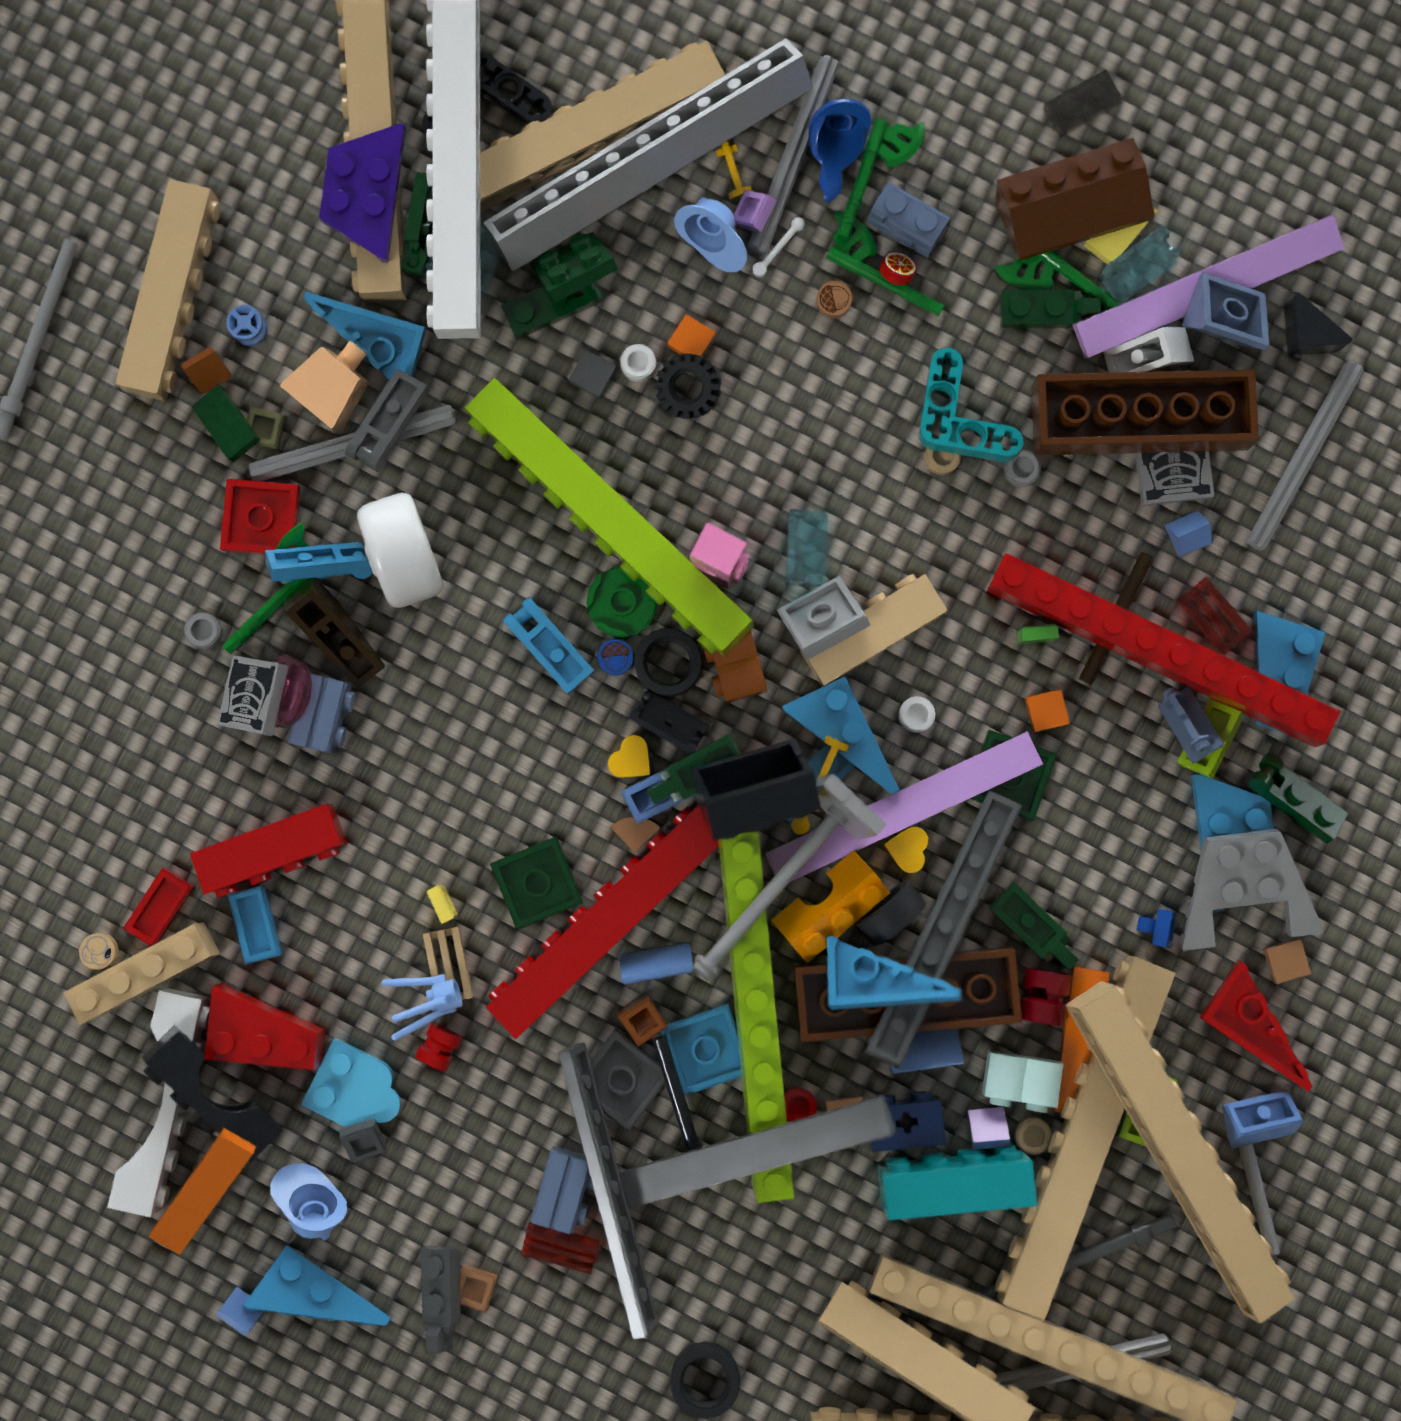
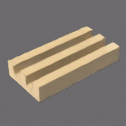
M460 926L423 934L431 977L440 975L433 939L438 938L446 980L454 978L446 936H453L464 991L461 992L462 1000L473 998Z

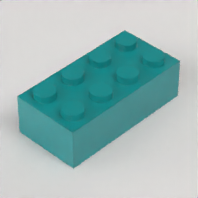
M1016 1145L994 1148V1152L980 1153L979 1149L973 1150V1148L960 1149L957 1156L943 1157V1152H926L921 1154L922 1159L907 1160L906 1155H894L885 1157V1163H877L881 1208L887 1220L1037 1206L1033 1162L1021 1149L1016 1150Z

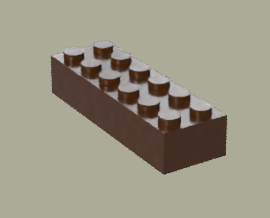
M1255 369L1038 374L1031 386L1034 455L1248 451L1259 440Z
M1011 947L954 951L941 980L949 983L952 987L960 989L962 1000L930 1003L917 1032L1022 1023L1015 949ZM911 955L885 958L906 966ZM828 963L793 966L799 1038L801 1042L873 1036L887 1006L832 1010L829 1007Z

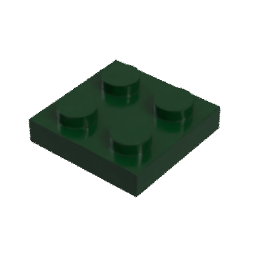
M593 231L589 234H580L574 237L568 245L557 251L551 250L542 254L538 261L531 264L537 278L554 303L618 270L613 257Z

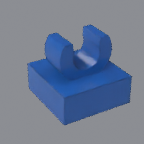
M1158 909L1156 919L1139 916L1137 931L1154 934L1152 945L1171 948L1177 912Z

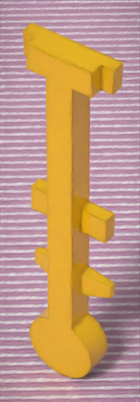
M727 140L721 144L722 148L716 150L718 157L725 155L735 186V190L728 193L729 199L733 200L742 197L745 190L752 191L751 186L742 187L732 153L737 152L738 149L736 144L729 146Z
M826 735L824 743L830 745L831 748L817 778L827 776L838 749L847 752L850 745ZM809 815L804 818H793L791 828L794 833L803 835L808 832L810 828Z

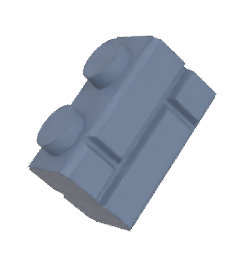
M888 182L872 207L867 223L907 247H914L917 253L929 258L943 235L950 217Z
M305 673L287 743L335 754L336 747L342 748L347 733V728L342 726L345 712L351 713L356 697L355 692H351L352 685L343 681Z
M552 1146L530 1222L532 1224L552 1228L567 1234H573L575 1225L583 1227L588 1204L582 1203L585 1190L593 1191L594 1188L584 1154Z

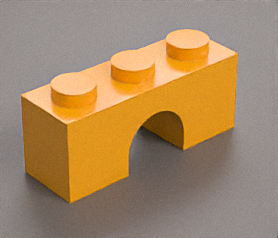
M854 850L826 873L833 882V889L823 902L817 905H806L798 897L771 920L806 963H809L827 947V937L833 936L838 938L890 894V891L876 873Z

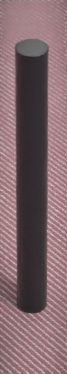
M666 1035L658 1036L652 1039L686 1151L701 1148Z

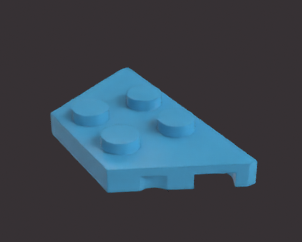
M1201 774L1191 775L1200 849H1202L1205 837L1274 829L1271 804L1262 796L1215 779H1210ZM1222 909L1213 910V913L1219 912Z

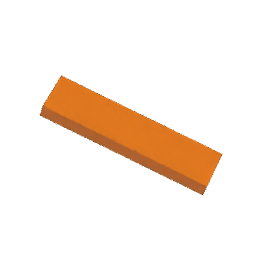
M1072 967V981L1067 1003L1100 981L1109 983L1110 972ZM1068 1010L1066 1024L1063 1026L1059 1061L1063 1063L1058 1106L1057 1108L1052 1107L1054 1112L1060 1113L1068 1097L1074 1098L1079 1084L1074 1083V1078L1079 1065L1082 1062L1087 1064L1092 1053L1087 1048V1042Z
M224 1128L154 1225L148 1237L180 1255L253 1155L256 1146Z

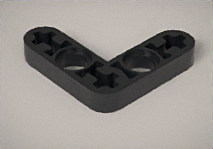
M480 52V67L486 64L487 73L495 78L492 87H489L491 86L490 78L480 73V101L486 95L525 124L534 121L543 122L553 117L552 103L545 93L491 55ZM503 83H515L519 88L517 94L512 98L502 97L499 94V89ZM526 93H528L526 95L527 101L531 105L538 107L540 104H543V115L536 113L534 117L531 116L530 107L523 102ZM427 112L422 119L425 134L427 129H433L431 124L433 116H428Z

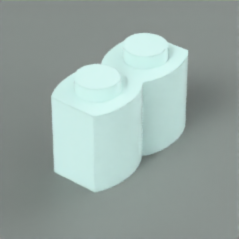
M988 1050L982 1094L990 1097L989 1103L993 1105L1011 1107L1012 1101L1026 1103L1025 1109L1047 1113L1048 1107L1057 1108L1063 1063L1052 1059Z

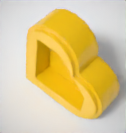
M637 735L626 737L621 743L620 750L614 752L609 757V771L618 778L650 776L649 752L645 740Z
M906 828L883 844L903 872L916 873L923 868L925 863L923 851L927 848L928 836L922 828Z

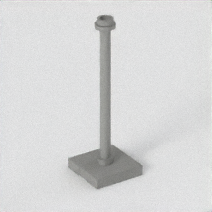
M834 774L816 779L821 808L826 812L827 817L705 957L698 954L694 958L696 962L692 965V968L705 980L709 981L712 977H717L720 972L716 966L838 825L844 828L855 840L877 836L887 825Z

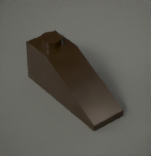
M310 578L287 596L285 613L357 689L385 668L382 660L338 600L317 578Z

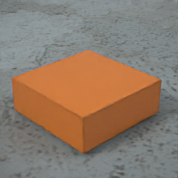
M685 314L668 341L667 347L680 355L694 354L702 357L716 336V332Z
M1061 689L1024 698L1033 733L1070 724Z

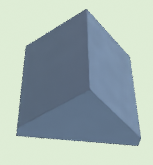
M1202 272L1195 286L1182 326L1243 347L1266 351L1269 347L1265 293Z

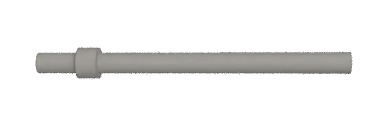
M64 239L8 395L2 397L0 403V441H7L15 417H20L24 403L21 402L78 247V244L71 240Z

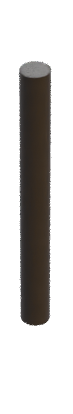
M1144 552L1140 553L1115 605L1129 610L1154 559L1151 555ZM1095 644L1079 677L1080 681L1092 685L1106 657L1107 648Z

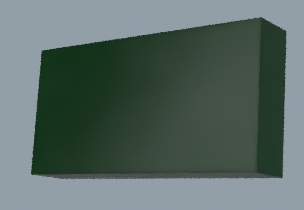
M217 384L192 406L228 460L236 462L260 441V438L224 387Z

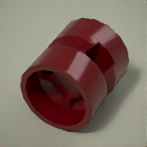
M1025 968L1022 988L1027 992V996L1020 999L1022 1020L1054 1026H1065L1068 1009L1063 1002V998L1070 995L1072 975ZM1045 989H1047L1046 993L1048 998H1043V993Z

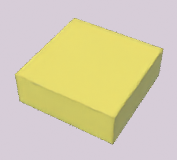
M438 885L426 891L441 924L457 918L458 913L445 886Z

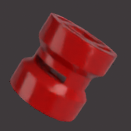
M431 1022L426 1031L427 1039L424 1044L418 1047L414 1056L426 1065L446 1072L452 1062L450 1056L453 1050L459 1048L463 1037L442 1025Z

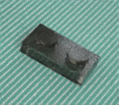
M1105 69L1044 104L1043 110L1061 138L1120 105L1123 97Z

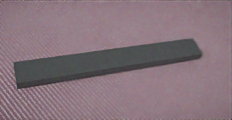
M991 790L988 791L906 966L927 977L941 980L1022 807L1021 804ZM930 1003L887 1006L865 1053L899 1069Z
M584 1042L576 1043L562 1050L558 1055L633 1339L644 1338L656 1327L659 1321L586 1044Z
M881 1095L621 1171L620 1177L629 1208H634L890 1136L896 1130L885 1098Z

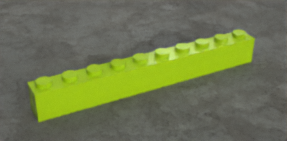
M495 377L465 407V410L471 417L468 424L481 437L488 433L496 441L493 445L494 449L507 461L513 457L521 465L518 471L532 485L538 481L547 490L543 495L556 508L559 509L564 505L572 513L568 517L569 520L583 533L589 529L597 537L594 543L608 557L614 553L621 559L623 563L619 567L633 581L640 577L649 586L645 592L660 606L666 602L674 610L671 616L685 630L691 626L701 635L697 641L711 655L718 651L725 657L754 627L753 620Z
M756 829L741 833L732 839L718 840L727 931L764 889L759 833ZM766 910L729 951L747 1134L787 1123ZM791 1163L751 1174L753 1193L757 1203L794 1199Z

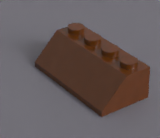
M1133 137L997 180L995 205L1019 261L1153 220L1155 216L1146 165Z

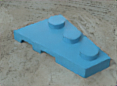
M1259 611L1253 612V623L1256 626L1254 656L1257 658V672L1307 695L1325 632ZM1256 720L1259 726L1281 732Z

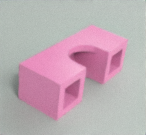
M707 522L690 553V560L709 580L729 589L732 582L740 583L747 570L750 555L746 554V542Z

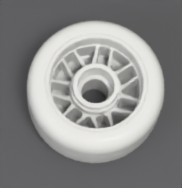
M397 493L363 505L357 512V519L365 542L364 549L373 574L377 576L389 605L394 608L406 607L438 595L443 589V581L412 496L407 493Z

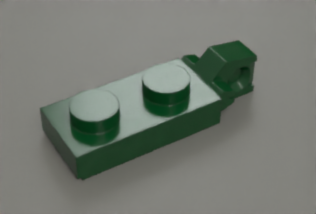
M422 172L416 173L404 235L405 248L401 270L403 274L424 277L429 263L428 256L424 252L425 242H427V235L433 232V223L427 219L426 205L427 199H433V186H428L427 175Z
M1002 289L1000 292V327L1071 328L1073 324L1082 321V318H1089L1101 313V298H1081V291Z
M728 733L666 767V770L659 773L663 781L649 788L647 792L654 804L670 795L674 802L681 799L686 800L695 795L690 768L739 755L741 752L731 734Z
M1012 882L988 907L1025 945L1048 964L1055 958L1066 970H1070L1079 961L1066 947L1071 941L1066 935L1067 932L1016 883Z

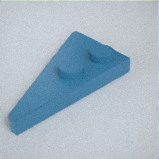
M305 292L304 299H306L305 301L311 308L334 327L347 342L352 341L367 353L365 357L389 380L397 369L414 377L427 330L426 327Z
M842 677L782 706L783 711L787 715L794 718L823 742L827 735L850 745L847 752L838 749L837 753L870 777L881 788H884L890 794L900 791L846 677Z
M827 937L829 1007L832 1010L962 1000L961 990L950 986L945 981L927 977L915 972L913 968L888 958L875 956L866 949H858L843 943L836 937Z
M287 1245L243 1305V1308L247 1311L258 1310L280 1313V1315L287 1316L298 1315L311 1319L354 1322L367 1326H386L391 1319L383 1311Z

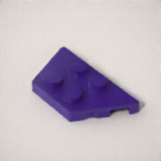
M404 124L393 125L330 147L328 150L319 219L322 223L334 231L340 232L348 240L357 246L363 247L384 263H388L406 135Z

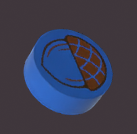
M612 639L600 647L598 662L604 672L609 675L619 676L630 670L634 662V654L626 642Z

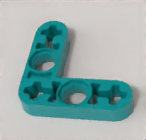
M942 348L937 350L933 354L928 371L919 427V440L921 444L931 450L1000 462L1014 460L1019 455L1024 444L1023 436L1019 430L1008 425L955 417L963 359L955 349ZM943 359L950 360L951 368L947 381H940L943 369L940 364H942ZM936 391H944L949 395L951 402L945 407L936 406L931 400V395ZM935 416L942 417L939 432L943 434H940L938 439L932 438V432L926 431L932 429ZM966 430L976 431L980 436L981 442L976 446H968L962 441L961 434ZM988 433L993 434L989 449L984 448L988 439ZM1003 437L1010 438V444L1015 445L1011 446L1009 451L1003 450V445L997 443L1001 442Z

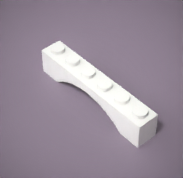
M171 988L159 990L150 1026L156 1040L158 1041L172 1026L176 1025L203 1052L204 1043H200L203 1028H208L210 997ZM165 1082L162 1106L155 1126L144 1145L131 1160L116 1171L107 1208L152 1217L161 1208L164 1209L168 1202L170 1187L166 1186L169 1172H173L177 1165L179 1151L175 1150L177 1137H181L184 1133L187 1115L183 1114L184 1110L170 1097L174 1091Z

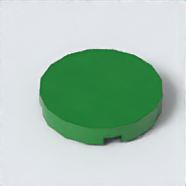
M620 567L612 568L597 576L588 589L586 601L589 617L596 627L605 634L617 638L636 636L647 629L656 616L658 604L645 592L649 586L640 577L633 581Z

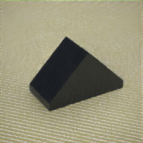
M1299 292L1284 306L1288 356L1338 353L1353 339Z

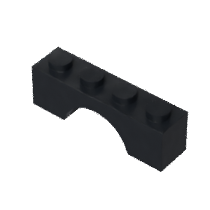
M176 1025L172 1026L142 1056L144 1063L147 1065L143 1070L144 1073L158 1086L165 1082L174 1091L170 1097L183 1110L186 1111L189 1107L193 1108L200 1115L196 1121L211 1136L216 1131L220 1134L225 1128L256 1146L253 1155L248 1160L251 1163L283 1130L253 1099L240 1104L224 1105L207 1098L201 1092L199 1085V1070L205 1055Z

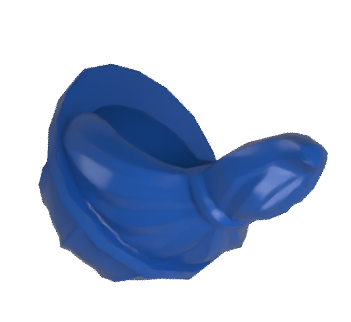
M853 99L830 100L814 113L809 123L810 149L816 160L821 164L819 186L824 195V202L827 203L834 200L840 194L843 185L841 173L844 168L858 159L864 150L866 138L870 132V110L863 103Z

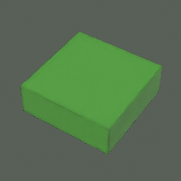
M1056 624L1022 627L1016 632L1018 645L1053 642L1059 638L1058 626Z

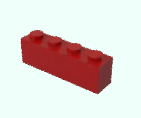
M326 803L189 854L203 894L215 893L218 899L238 892L236 885L246 881H250L251 886L271 880L270 873L284 868L286 874L306 867L304 861L306 859L318 856L319 861L337 856L340 854L338 848L347 845V841L334 805Z

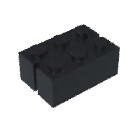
M795 738L690 768L698 806L714 841L732 839L747 831L766 829L775 823L792 818H804L812 812L822 810L814 771Z

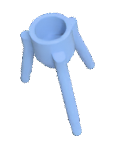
M445 974L423 978L384 979L381 982L384 987L432 985V989L426 991L427 1003L394 1015L392 1021L398 1022L429 1010L434 1012L394 1033L391 1036L394 1041L443 1015L456 1012V1008L462 1007V996L454 978L446 980Z

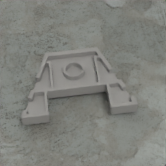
M1270 829L1204 838L1194 878L1195 888L1185 915L1187 921L1184 933L1181 934L1179 940V947L1183 951L1216 947L1213 910L1284 901L1287 935L1298 937L1323 933V927L1281 831Z

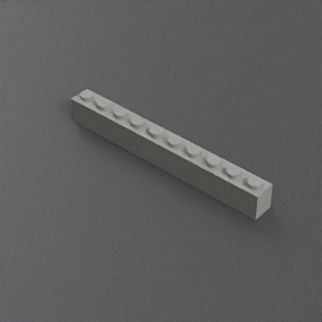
M785 38L483 223L499 254L510 269L515 271L813 89L803 55Z

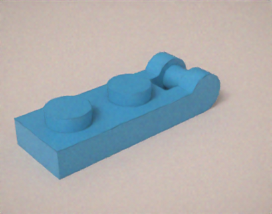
M359 542L265 550L266 565L272 582H293L297 579L306 578L327 579L332 576L353 574L358 579H365L373 573L364 545Z
M528 597L521 603L523 607L514 615L508 614L503 619V622L569 695L595 671L535 602ZM533 617L539 624L527 633L522 626Z

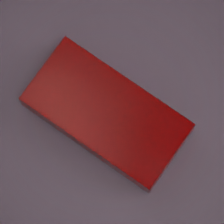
M162 868L123 929L150 947L160 942L195 886L169 869Z

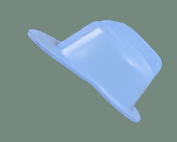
M702 197L695 205L683 206L677 210L674 223L679 235L711 264L726 272H737L744 268L747 262V250L742 239L736 233L734 215L725 204Z
M305 1163L287 1165L275 1173L270 1183L271 1196L275 1204L288 1218L294 1232L301 1237L327 1240L330 1237L331 1231L343 1221L347 1213V1201L343 1195L314 1166Z

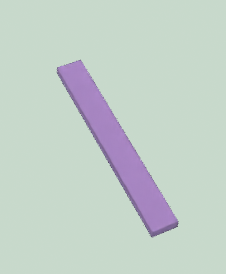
M1334 215L1310 223L1073 324L1084 358L1099 354L1185 317L1198 278L1202 272L1251 289L1345 249Z
M1028 731L868 805L887 824L877 836L855 840L844 828L838 825L791 881L843 858L853 850L858 851L1043 765ZM814 831L765 853L774 875L781 870Z

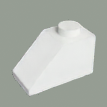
M1162 327L1104 351L1109 373L1172 371L1195 362L1185 327Z

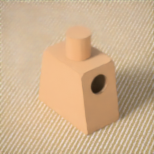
M352 341L348 342L338 356L331 350L321 347L281 383L280 387L331 429L342 432L368 385L367 379L355 370L367 353Z

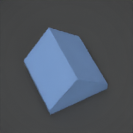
M1199 511L1164 525L1178 557L1212 544L1211 525Z
M236 1287L216 1315L243 1336H246L260 1320L264 1311H247L244 1309L243 1305L250 1295Z

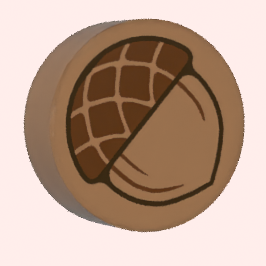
M827 282L821 286L817 293V308L827 318H841L847 314L851 307V291L842 282Z

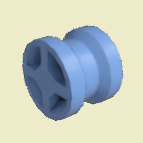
M250 305L236 306L227 316L226 324L228 331L242 345L250 347L259 345L267 336V322L254 307Z

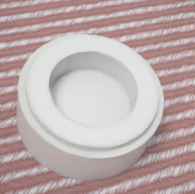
M635 344L626 348L620 360L622 372L628 379L635 382L649 379L656 369V358L653 351L642 344Z
M919 696L911 697L900 706L898 718L900 724L907 731L920 733L930 728L933 724L935 709L926 698Z

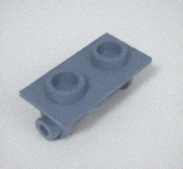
M1175 687L1164 691V700L1157 706L1193 764L1224 746L1223 741L1190 688L1187 687L1182 691H1177Z

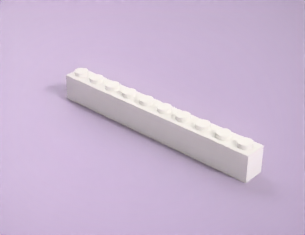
M426 0L427 10L432 12V24H427L426 26L428 47H432V59H427L426 71L428 81H433V94H427L426 97L428 116H433V129H427L426 133L428 151H433V164H427L426 169L428 186H433V199H427L426 205L428 221H433V234L427 235L428 257H433V270H427L428 292H433V305H427L428 327H433V331L438 339L481 338L480 0Z

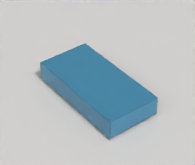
M265 885L228 895L245 965L283 955Z

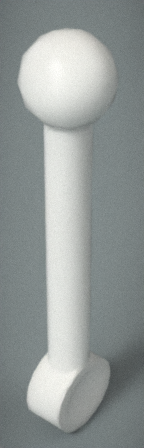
M797 217L793 219L792 227L762 262L754 264L753 274L756 277L761 278L765 276L770 262L797 231L804 229L805 221L802 218Z

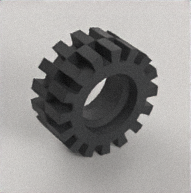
M694 354L676 355L673 359L666 361L663 364L664 367L658 371L656 375L658 380L655 382V389H657L658 393L656 397L662 403V408L670 412L671 415L683 419H694L708 414L717 405V399L721 396L722 392L720 391L722 382L718 376V370L706 358ZM686 372L696 374L702 383L700 395L691 401L681 399L675 390L676 380Z

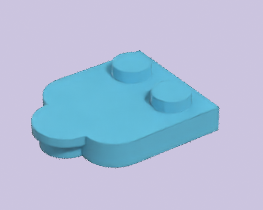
M335 1038L301 1105L346 1127L374 1118L379 1123L388 1122L398 1114L401 1101L398 1093L392 1088L394 1073L387 1063Z

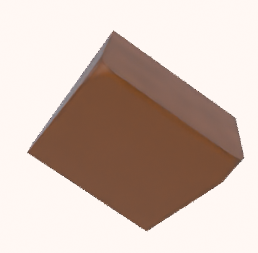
M208 347L181 365L184 372L202 394L208 393L217 384L221 385L232 377L221 356L212 347Z
M647 992L617 1011L619 1020L638 1047L668 1027V1024Z

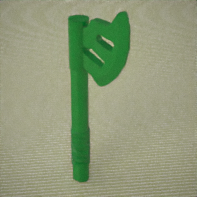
M881 118L874 120L855 184L841 220L838 238L843 240H849L876 157H881L888 168L896 167L908 161L915 155L922 144L925 134L924 122L909 128L899 123L889 127L887 126L888 122ZM897 135H901L911 140V142L907 144L899 137H897ZM882 141L890 143L898 153H894Z
M836 210L834 217L839 224L833 236L836 247L832 245L826 259L855 274L861 275L899 295L902 299L910 301V303L918 305L919 308H923V310H927L939 317L945 305L933 300L932 297H928L926 294L924 295L922 292L920 293L918 290H914L909 285H895L888 282L881 275L880 271L863 262L867 257L876 255V245L873 236L861 221L856 220L853 228L855 232L850 236L849 240L837 237L844 212ZM862 242L863 246L852 255L848 254L851 247Z
M1055 251L1022 261L1016 258L1011 265H997L995 267L996 272L1002 279L1022 290H1046L1053 286L1052 275L1055 270L1091 298H1101V306L1104 309L1108 310L1121 304L1068 264ZM1041 261H1044L1045 264L1040 278L1034 279L1036 266ZM1022 264H1027L1024 276H1017L1016 274Z
M300 523L293 527L283 536L276 549L290 548L292 544L296 547H308L309 545L302 539L305 526ZM310 578L287 582L250 619H247V622H244L243 626H240L222 647L231 655L287 600V596Z

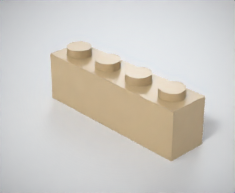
M911 574L895 584L898 590L886 597L882 592L865 602L868 609L863 612L867 616L870 626L808 660L804 657L821 687L834 682L948 611L926 574L919 578Z
M205 922L195 923L63 992L79 1025H83L99 1019L221 953Z

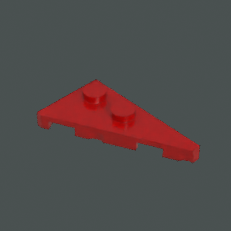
M1237 960L1199 1018L1309 1092L1313 1085L1308 1078L1306 1069L1302 1062L1298 1061L1275 1015L1270 1012L1265 997L1257 989L1249 975V969L1246 964Z

